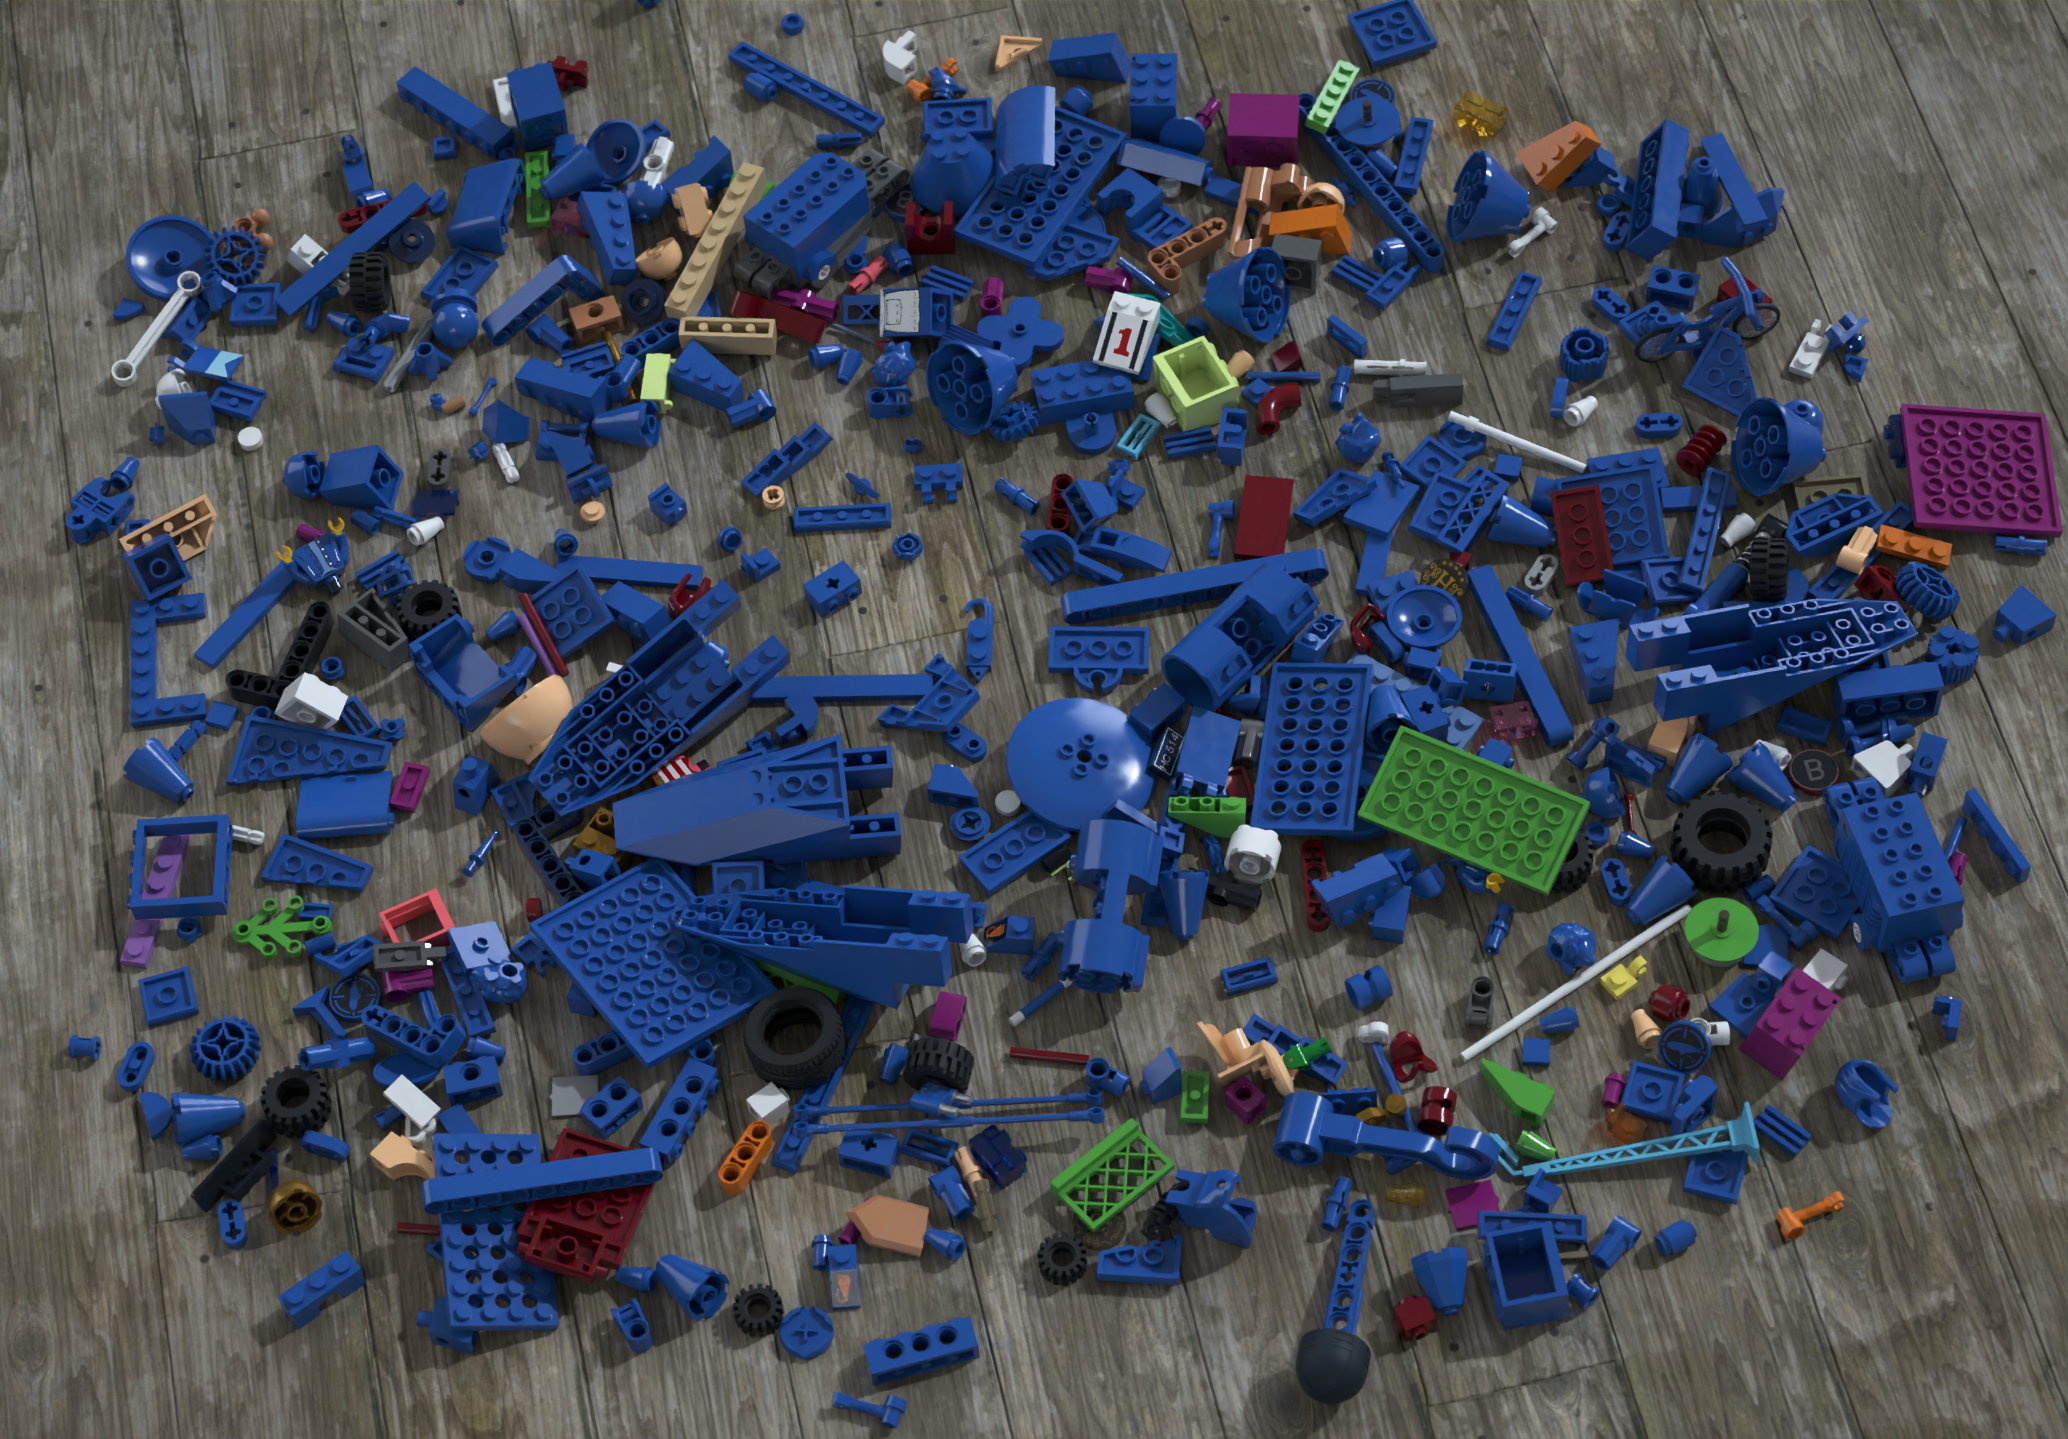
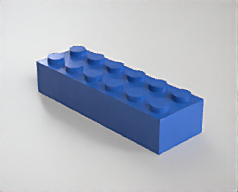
M1665 119L1640 143L1625 250L1647 261H1650L1655 255H1659L1669 243L1675 241L1678 235L1677 224L1680 218V203L1683 198L1681 193L1685 182L1684 170L1688 161L1686 155L1690 145V141H1688L1690 130L1668 119Z

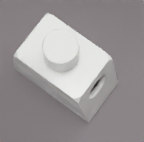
M1886 740L1854 755L1850 770L1859 779L1874 776L1885 799H1888L1908 779L1912 765L1910 760L1914 758L1916 752L1910 744H1905L1898 749L1891 741Z

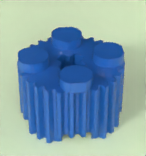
M1581 326L1579 328L1574 327L1572 333L1569 332V335L1563 338L1560 345L1559 366L1561 370H1564L1566 378H1569L1572 382H1577L1580 379L1581 381H1589V379L1601 378L1604 375L1605 368H1607L1609 351L1607 337L1602 335L1600 337V333L1596 334V331L1591 332L1586 326L1584 328Z
M1944 626L1940 632L1937 631L1930 638L1925 662L1938 663L1944 686L1952 684V682L1957 684L1958 681L1970 680L1976 669L1979 656V642L1975 636H1970V633L1966 634L1964 630L1961 632L1960 629L1955 630L1952 626Z

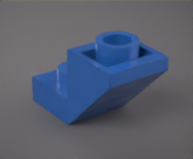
M362 156V160L349 163V160L342 162L351 196H359L360 192H367L373 189L364 156Z

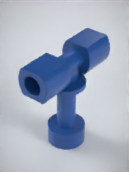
M1597 718L1589 730L1593 735L1578 752L1572 750L1566 758L1582 771L1588 764L1585 758L1600 741L1604 744L1606 743L1604 737L1608 738L1610 734L1615 736L1619 732L1620 726L1611 718Z

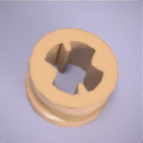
M769 486L764 489L762 498L763 504L767 509L777 510L783 507L785 498L784 492L780 487Z

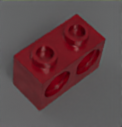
M1868 566L1854 584L1867 600L1897 601L1904 613L1911 607L1900 596L1901 593L1896 590L1894 583L1896 577L1886 566Z

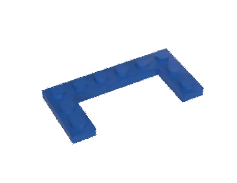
M204 593L155 598L150 601H131V725L133 728L203 720L206 718L207 698L205 693L159 699L157 695V624L206 618V597Z

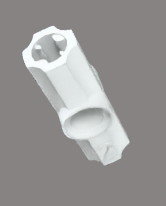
M659 137L654 140L649 155L643 161L644 169L639 181H649L648 185L656 187V183L661 185L665 181L666 168L674 150V143L668 140V138Z

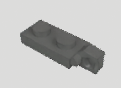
M425 941L374 944L372 946L374 972L427 969L433 967L434 963L446 961L445 946L432 947L431 943H425Z

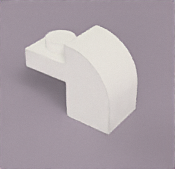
M910 30L904 36L898 38L895 44L887 40L883 47L885 71L889 77L902 85L917 72L916 56L913 54L918 50L916 34Z

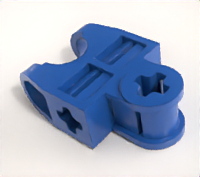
M98 477L91 481L69 501L73 512L68 515L66 524L71 530L72 540L77 544H86L100 531L111 535L133 510L135 496L126 491L121 495L106 497L111 487L110 481L104 477Z

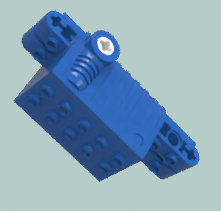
M1874 776L1850 781L1849 784L1845 782L1823 787L1824 810L1835 833L1833 842L1835 854L1844 868L1846 879L1849 881L1852 893L1855 895V900L1860 906L1861 913L1854 914L1850 918L1851 934L1856 947L1859 950L1876 947L1877 953L1886 952L1895 976L1902 984L1927 979L1928 976L1936 977L1954 973L1956 969L1955 958L1946 938L1952 936L1956 929H1960L1963 926L1962 907L1965 899L1918 793L1885 799Z

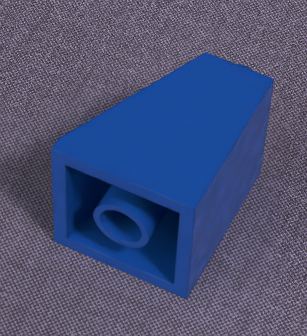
M378 445L330 454L319 493L332 506L373 510L375 506L393 510L404 472Z

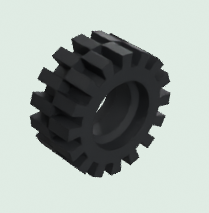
M1062 1232V1237H1058V1233H1053V1239L1048 1236L1045 1238V1244L1041 1242L1040 1250H1038L1037 1254L1038 1265L1041 1275H1045V1280L1050 1282L1053 1279L1054 1285H1058L1059 1281H1062V1285L1067 1286L1068 1280L1073 1284L1076 1282V1277L1079 1279L1083 1277V1271L1086 1272L1087 1254L1085 1245L1083 1246L1080 1238L1076 1241V1235L1071 1234L1069 1238L1067 1237V1232ZM1062 1251L1069 1252L1073 1260L1067 1266H1057L1052 1262L1053 1255Z
M757 1283V1288L755 1289L753 1284L748 1285L749 1291H746L744 1288L741 1289V1296L737 1294L735 1297L736 1303L733 1302V1313L737 1326L745 1334L749 1331L751 1337H755V1333H758L759 1337H764L763 1332L765 1331L770 1335L773 1333L772 1328L774 1327L777 1330L780 1327L779 1322L783 1320L784 1310L781 1297L778 1296V1292L775 1289L772 1291L769 1285L763 1288L762 1283ZM755 1303H765L769 1307L768 1313L760 1318L751 1317L748 1314V1309Z

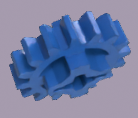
M1021 401L1018 405L1013 402L1010 405L1003 406L1004 410L998 413L989 425V430L992 437L996 438L998 442L1004 440L1007 443L1010 439L1016 442L1018 439L1026 438V433H1033L1032 428L1039 427L1038 422L1041 421L1040 414L1036 405L1033 406L1032 402L1025 404L1024 401Z

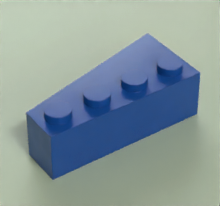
M581 191L576 209L578 214H581L583 226L591 237L592 247L597 251L598 261L608 284L629 285L634 280L637 266L626 194Z
M532 357L527 360L515 375L517 390L525 397L534 398L545 406H552L565 415H572L581 422L592 424V420L595 419L597 414L609 411L612 408L606 377L591 378V374L582 371L581 374H577L572 371V368L566 366L558 369L554 363Z

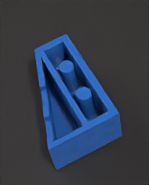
M715 135L709 139L711 144L702 152L697 150L693 154L695 158L686 167L681 165L661 184L668 193L667 204L679 216L681 215L680 210L674 207L671 196L675 194L674 188L699 183L701 187L706 188L709 199L730 184L732 174L734 173L731 151Z

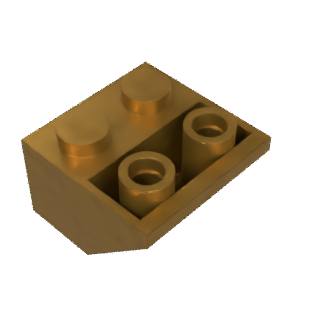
M600 807L572 844L576 857L583 849L614 857L621 874L629 869L636 855L616 850L613 812L603 807Z

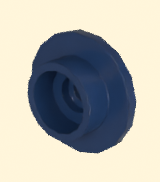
M416 219L406 220L389 235V248L393 255L400 261L409 264L426 260L432 254L435 246L434 234L431 228L423 221ZM413 236L416 240L411 242L408 240V237Z
M647 278L636 279L629 283L621 298L622 310L625 316L631 322L640 325L655 322L665 309L666 297L662 287L657 282ZM647 298L649 303L647 306H644V300Z

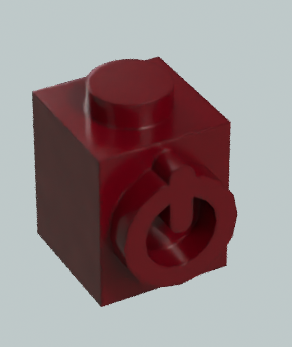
M1415 1295L1405 1297L1393 1307L1394 1318L1391 1319L1393 1328L1397 1334H1402L1405 1342L1412 1339L1415 1341L1423 1339L1428 1333L1436 1330V1316L1425 1295L1419 1298Z

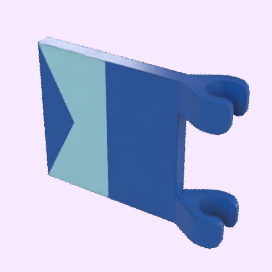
M184 339L181 345L188 347V349L183 348L181 355L191 357L186 363L178 357H170L167 363H171L175 367L169 366L167 372L181 369L185 373L228 381L244 360V355L199 346L190 339Z

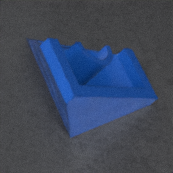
M499 399L484 408L482 431L495 444L527 441L529 439L530 417L520 414Z

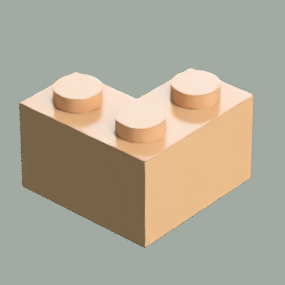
M1658 714L1657 725L1648 743L1647 751L1666 757V764L1675 767L1687 739L1692 734H1695L1697 728L1695 723L1698 715L1662 721Z

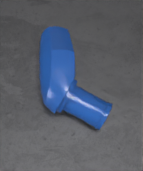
M389 312L373 318L365 324V332L359 337V344L363 346L367 342L364 348L369 349L376 340H381L391 332L407 333L410 317Z

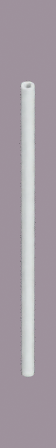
M1688 903L1684 904L1461 1052V1059L1464 1062L1469 1061L1687 916L1692 909Z

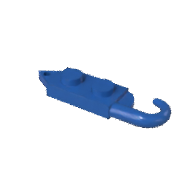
M982 598L969 601L964 610L965 613H969L970 609L977 605L984 608V618L974 619L968 624L966 670L971 672L977 683L982 680L988 671L992 670L994 609L988 600Z

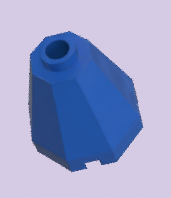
M1465 1247L1442 1248L1440 1253L1435 1254L1434 1250L1427 1251L1411 1258L1414 1275L1435 1311L1442 1312L1443 1316L1458 1314V1309L1464 1306L1468 1265Z

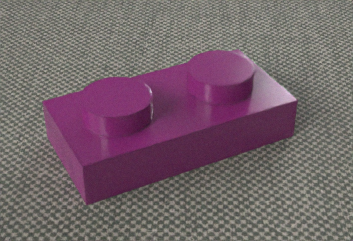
M409 762L404 763L389 802L391 809L415 813L430 774L429 766Z

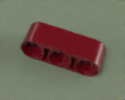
M1063 473L1056 475L1052 480L1048 530L1063 532L1070 537L1073 514L1061 493L1074 480L1070 475Z

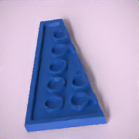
M247 715L226 783L228 786L386 769L393 745L392 742Z

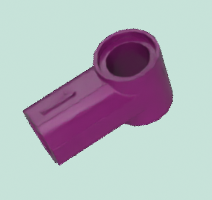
M1090 266L1086 271L1085 286L1108 290L1111 295L1115 291L1129 294L1134 277L1121 267L1109 270Z
M989 277L988 280L984 281L983 294L980 300L982 319L990 315L1002 316L1005 285L1004 281L999 280L998 277Z
M432 967L382 973L385 999L390 1002L402 1001L408 997V994L436 989Z

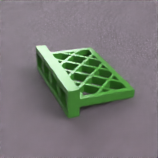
M1130 1118L1050 1181L1051 1194L1057 1201L1062 1200L1094 1233L1172 1171L1175 1165L1139 1130L1138 1124ZM1138 1140L1145 1146V1153H1129L1130 1146ZM1114 1159H1126L1125 1169H1109L1110 1162ZM1129 1159L1145 1160L1144 1170H1128ZM1148 1160H1160L1165 1165L1159 1171L1147 1170ZM1093 1175H1105V1185H1089V1179ZM1109 1175L1124 1176V1186H1108ZM1128 1176L1143 1177V1183L1139 1187L1127 1186ZM1073 1191H1085L1084 1202L1072 1201L1068 1195ZM1089 1191L1104 1192V1202H1088ZM1108 1192L1123 1193V1199L1119 1203H1107ZM1087 1208L1103 1209V1215L1093 1222L1087 1216Z

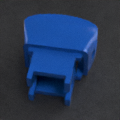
M1178 1169L1175 1176L1176 1180L1190 1183V1186L1185 1191L1170 1190L1165 1201L1169 1205H1175L1180 1214L1177 1223L1208 1229L1214 1239L1243 1249H1249L1252 1243L1251 1232L1256 1221L1257 1207L1253 1201L1246 1198H1236L1229 1201L1236 1184L1240 1185L1242 1181L1240 1175L1228 1169L1216 1172L1209 1171L1206 1174ZM1225 1183V1185L1222 1188H1220L1219 1185Z

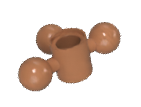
M256 209L252 212L251 219L240 218L235 221L233 226H236V232H240L241 227L245 228V235L252 231L254 233L252 240L259 237L260 243L257 246H264V251L270 250L273 246V239L269 234H257L256 232L257 227H263L269 222L270 217L266 210ZM234 241L235 245L239 248H249L239 241ZM225 243L222 245L223 253L227 252ZM231 250L230 258L236 257L237 255L232 253Z

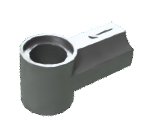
M1242 718L1236 764H1245L1247 769L1257 767L1265 721Z

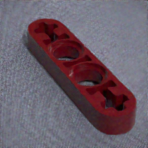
M393 199L342 212L338 217L341 231L346 234L354 233L369 220L366 218L369 214H376ZM428 203L409 219L424 215L428 211Z
M1311 839L1304 842L1301 847L1307 925L1311 930L1322 932L1330 926V918L1323 910L1320 902L1313 901L1309 897L1310 894L1315 892L1311 881L1316 879L1310 878L1307 874L1311 870H1318L1322 874L1318 880L1320 882L1327 880L1325 851L1320 841ZM1314 849L1316 861L1311 862L1310 850ZM1320 909L1322 922L1316 921V910Z

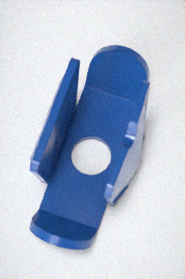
M1608 569L1603 571L1606 593L1595 590L1589 582H1582L1578 587L1577 599L1584 612L1595 615L1596 619L1600 621L1619 618L1618 626L1622 627V629L1629 628V625L1654 621L1660 611L1657 606L1649 610L1638 607L1647 587L1645 582Z

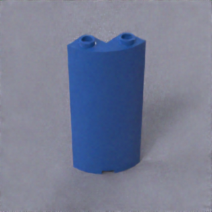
M1038 85L1021 88L1008 95L996 110L995 189L1017 195L1024 178L1047 184L1055 167V88Z

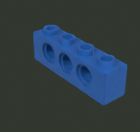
M689 1057L639 1142L640 1149H657L660 1158H664V1165L671 1167L675 1159L680 1158L686 1139L692 1137L696 1129L697 1120L700 1116H704L708 1109V1101L712 1094H717L720 1088L721 1080L717 1068ZM692 1090H700L697 1093H690ZM681 1111H687V1113L683 1115H678V1113ZM670 1132L675 1133V1134L672 1135V1136H668V1137L665 1136L667 1133H670Z
M956 1317L948 1323L940 1325L930 1324L918 1331L900 1332L895 1337L874 1339L869 1344L863 1345L873 1386L980 1357L979 1346L970 1317ZM945 1339L954 1340L951 1344L941 1343ZM919 1346L927 1347V1349L922 1352H918L915 1350ZM893 1353L900 1354V1356L896 1359H891L888 1357Z

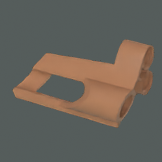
M1285 163L1277 171L1265 167H1246L1228 249L1231 259L1242 257L1259 247H1270L1272 242L1269 237L1271 214L1281 212L1283 202L1297 206L1303 191L1313 184L1311 179L1300 176L1301 171L1297 165ZM1247 207H1253L1260 212L1256 236L1254 239L1240 241Z

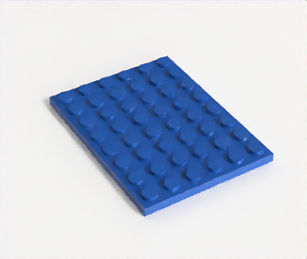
M651 858L529 924L530 931L647 1070L751 1012L762 999L778 991L750 957L675 928V923L691 897L696 896L666 861L658 858Z

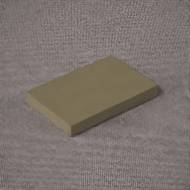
M1865 474L1798 479L1791 483L1796 511L1834 493L1858 496L1869 495Z

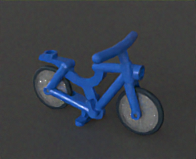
M1723 257L1721 264L1733 278L1740 295L1712 305L1710 307L1711 315L1697 322H1689L1683 312H1678L1672 316L1664 313L1657 314L1655 320H1651L1648 323L1651 331L1638 340L1634 353L1638 360L1652 363L1664 360L1677 351L1690 350L1697 362L1703 352L1702 349L1706 347L1719 324L1726 328L1732 324V331L1739 334L1742 339H1754L1768 333L1777 325L1780 320V310L1773 304L1762 303L1764 302L1762 290L1758 288L1751 292L1740 271L1728 257ZM1733 308L1711 331L1709 325L1722 318L1726 310ZM1696 330H1698V332H1695V333H1685V334H1682V332H1684V331H1696Z

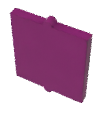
M1491 1179L1445 1189L1449 1205L1448 1213L1452 1215L1456 1231L1477 1227L1478 1211H1500L1498 1205L1499 1197L1495 1195Z

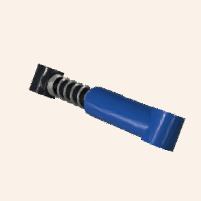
M1767 514L1759 524L1755 538H1785L1788 524L1771 514ZM1753 541L1745 548V552L1740 554V558L1735 560V563H1729L1696 603H1691L1686 608L1683 615L1723 608L1724 601L1729 602L1748 580Z

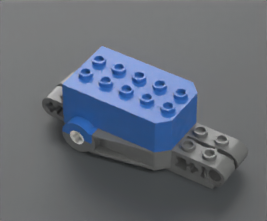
M873 148L863 153L852 164L832 152L814 154L743 215L746 230L745 242L749 246V253L736 264L733 271L734 277L769 300H772L774 293L771 292L773 288L777 291L779 289L784 290L791 284H794L801 289L807 283L816 288L823 287L830 281L834 272L840 268L846 257L852 253L872 228L874 213L880 207L883 209V204L907 183L909 171Z

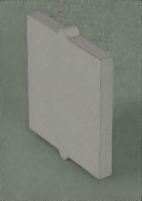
M599 1075L552 1077V1094L549 1096L552 1101V1118L581 1116L580 1109L585 1101L589 1098H594L599 1093Z

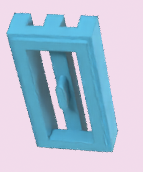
M1140 413L1115 446L1116 452L1120 453L1122 451L1124 456L1129 457L1130 455L1133 460L1137 461L1160 430L1161 422ZM1143 421L1146 422L1142 429L1139 430L1138 433L1135 435V438L1130 443V445L1127 447L1126 444L1138 430Z

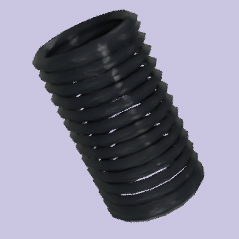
M1063 844L1057 850L1041 859V864L1048 873H1052L1067 861H1070V856L1073 853L1066 844Z

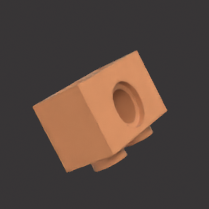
M613 295L569 309L571 323L580 344L603 337L602 332L604 330H610L611 334L625 330L621 312Z

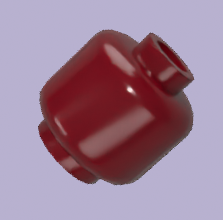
M1662 985L1650 994L1649 1005H1651V1012L1655 1017L1674 1023L1687 1016L1690 1009V1001L1685 991L1669 985Z

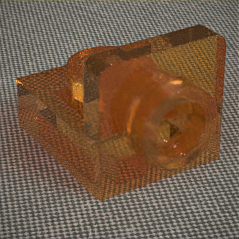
M1620 1102L1617 1108H1611L1606 1116V1134L1626 1145L1639 1143L1648 1129V1123L1626 1112V1104Z

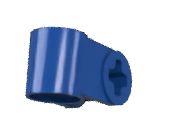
M906 386L869 390L867 393L868 414L874 419L905 418L913 413V406L910 404V398L912 397L911 389Z
M632 1298L630 1303L618 1309H610L611 1315L630 1349L636 1353L648 1351L652 1346L653 1339L648 1323L636 1298ZM637 1334H644L639 1338H634Z

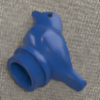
M941 67L928 70L932 78L931 87L934 89L932 93L933 101L953 100L954 94L967 93V88L959 86L949 75L945 74Z

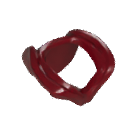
M1367 604L1361 608L1350 624L1351 639L1358 654H1367L1372 648L1371 641L1362 632L1363 628L1371 619L1385 621V616L1373 604ZM1369 609H1371L1374 613L1366 617L1361 622V624L1358 627H1356L1357 623L1362 618V616Z
M1402 1031L1393 1038L1390 1044V1055L1394 1075L1399 1082L1407 1083L1413 1080L1420 1070L1425 1073L1437 1071V1065L1432 1059L1424 1055L1421 1044L1414 1034ZM1409 1061H1420L1413 1065L1408 1074L1403 1071V1064Z

